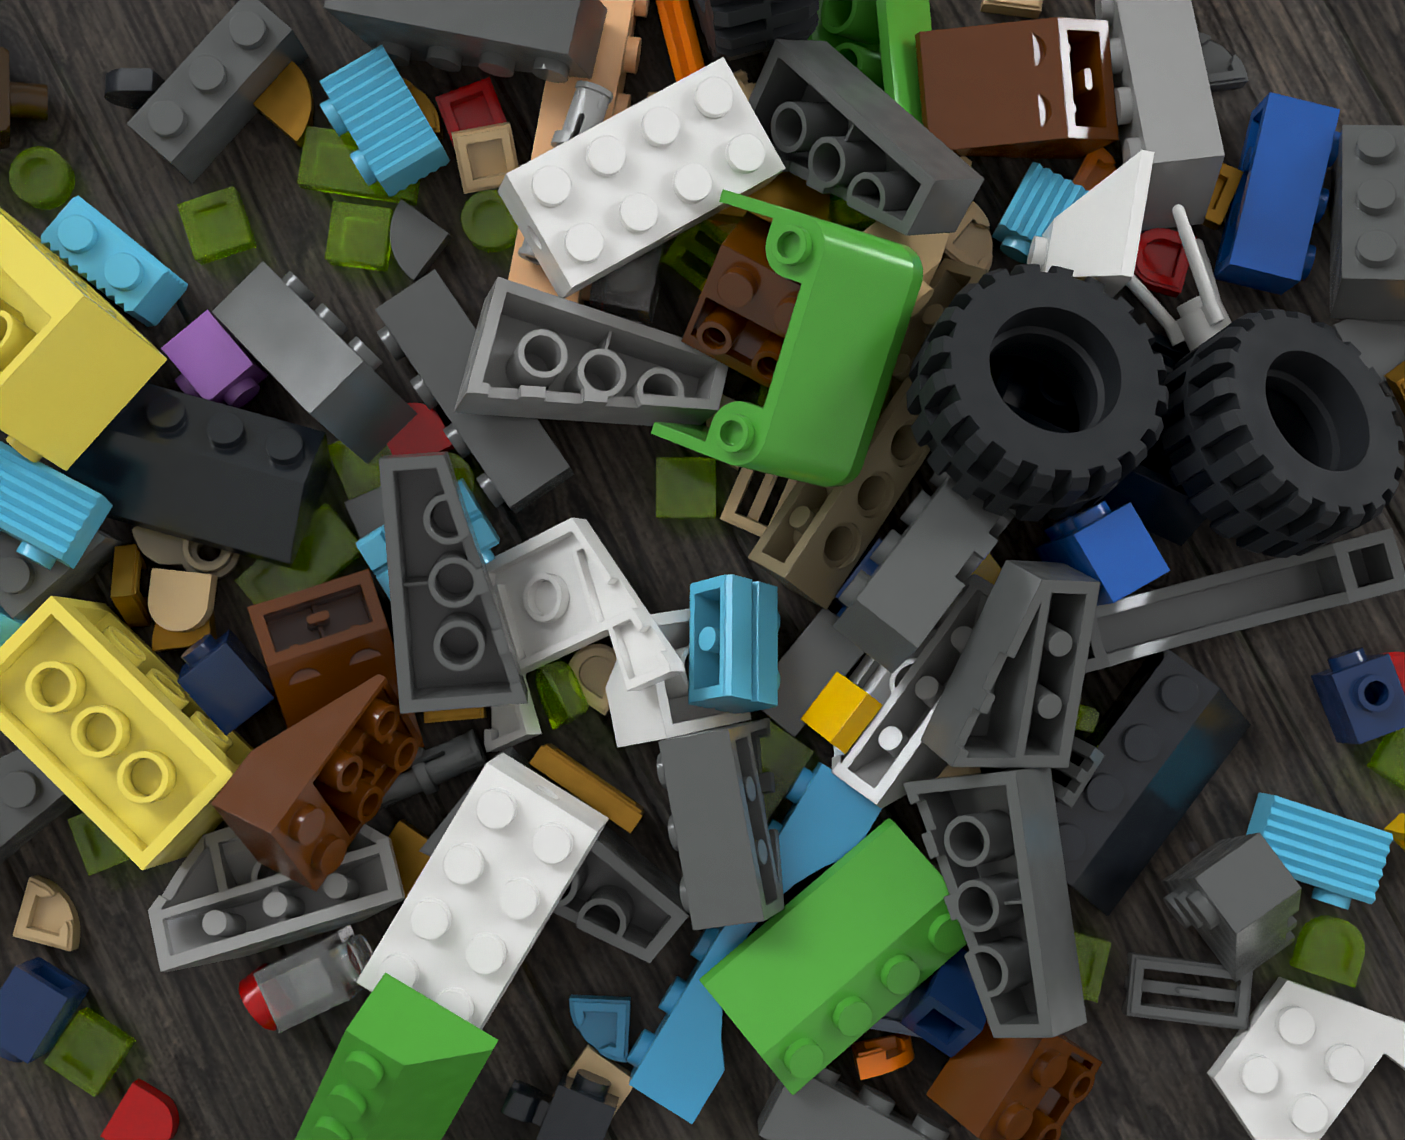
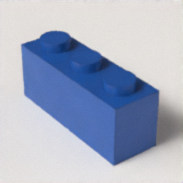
M1270 92L1251 112L1238 167L1244 173L1228 209L1213 273L1215 279L1282 295L1301 280H1305L1308 277L1316 254L1315 245L1309 244L1313 225L1321 220L1329 199V190L1322 187L1327 167L1330 168L1338 156L1340 132L1335 130L1340 109Z
M1102 501L1093 507L1075 513L1073 516L1066 517L1045 529L1044 531L1050 540L1035 548L1042 562L1065 563L1101 582L1097 606L1115 603L1170 571L1131 502L1110 509L1106 501Z

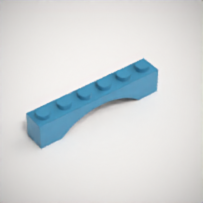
M821 762L817 763L813 771L805 767L800 770L785 796L786 799L793 802V805L781 824L774 819H771L768 823L769 830L776 829L779 832L783 894L794 884L819 869L837 862L865 838L882 808L831 773L832 769ZM758 922L703 930L690 953L698 962L686 981L679 976L674 978L658 1006L659 1009L666 1012L655 1033L650 1032L646 1028L642 1031L626 1059L627 1062L634 1066L631 1071L629 1085L691 1124L695 1121L725 1071L721 1035L723 1009L699 979L740 945Z

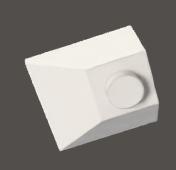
M1141 150L1055 217L1042 234V237H1033L1027 264H1039L1041 272H1048L1052 265L1074 270L1073 277L1085 281L1090 276L1105 284L1106 286L1103 291L1113 298L1134 276L1155 152Z
M690 608L650 614L682 661L685 672L641 691H626L619 664L616 660L605 687L617 748L751 720L750 712L733 714L718 711L715 708L688 705Z

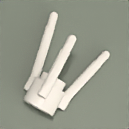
M1176 204L1172 208V213L1199 296L1176 308L1181 318L1175 321L1135 274L1126 286L1164 328L1172 346L1185 341L1191 352L1232 322L1221 301L1204 243L1201 239H1195L1184 207Z

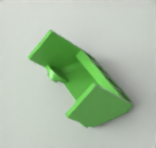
M723 189L719 202L773 218L766 240L768 263L778 275L801 283V287L764 407L750 402L735 401L724 405L718 410L710 427L697 424L654 422L651 434L730 465L822 487H839L849 484L859 475L863 467L923 280L921 260L912 248L904 244Z

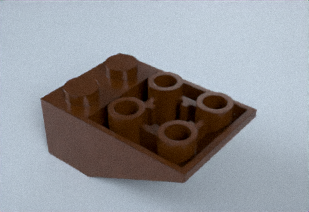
M1052 17L922 31L915 34L923 126L958 156L1076 160L1119 140L1107 20Z
M369 569L247 607L287 728H290L377 674L386 677L399 699L395 648ZM407 713L415 729L417 730L419 736L421 737V733L418 727L415 714ZM422 742L419 747H425L424 743Z
M377 674L250 751L212 801L211 805L259 863L317 892L326 877L336 871L341 865L348 846L365 822L370 821L377 814L383 797L399 774L411 766L416 757L418 747L423 741L407 713L400 714L399 699L386 677Z

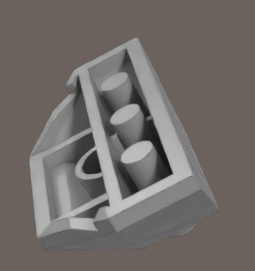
M976 574L971 575L963 583L965 585L918 649L893 674L866 654L849 677L851 682L866 691L883 706L846 754L833 745L834 757H832L831 773L880 808L907 794L903 783L936 778L948 764L924 744L921 738L994 587L992 583Z
M366 824L363 825L348 846L341 865L336 871L326 877L317 892L259 863L234 831L227 827L204 834L176 871L162 896L159 895L151 905L148 914L160 972H170L249 956L357 923L405 900L406 897L391 838Z

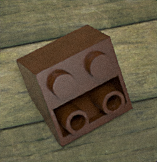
M747 211L721 244L681 342L769 388L801 283L781 277L771 268L766 257V240L771 223Z
M986 1020L982 1032L956 1055L949 1058L926 1095L981 1140H1059L1061 1126L1076 1103L1081 1102L1090 1093L1095 1081L1094 1075L1103 1062L1062 1034L1053 1038H993L990 1026Z

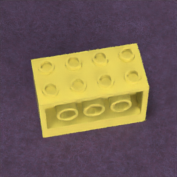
M0 207V430L8 434L6 441L31 462L35 463L44 457L67 471L167 361V358L77 271L69 267L59 256L41 244V239Z
M51 595L0 647V730L141 870L187 857L204 834L213 832L224 821L211 803L253 748L235 730L226 736L177 682L179 675L152 651L105 603Z

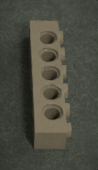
M944 258L929 284L934 289L933 295L926 305L910 318L859 475L849 484L839 487H822L798 481L748 556L752 562L789 590L826 610L930 452L928 445L920 447L916 443L911 429L919 415H911L907 410L906 392L912 385L909 372L913 360L920 351L927 335L955 295L967 284L978 283L983 274L989 273L986 269Z

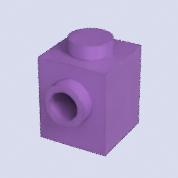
M208 309L161 347L182 373L175 379V382L185 394L240 408L247 404L258 394L260 390L258 384L268 376L245 346Z

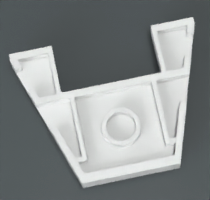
M570 518L495 556V559L486 564L528 689L527 704L491 706L492 729H484L486 752L503 751L510 746L513 747L542 734L526 680V673L610 635L626 691H641L685 672L682 661L586 519Z
M1278 977L1249 1016L1248 1030L1239 1029L1207 1074L1252 1140H1320L1383 1054L1405 1070V1021Z

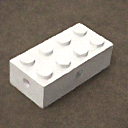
M722 57L508 172L500 185L498 193L558 297L565 299L731 206L719 202L723 189L749 196L767 186L786 168L726 60Z
M501 753L484 766L362 971L357 983L372 992L386 972L482 1030L609 818L505 753Z

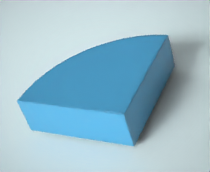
M571 994L569 998L571 1017L582 1037L604 1057L619 1062H627L631 997Z

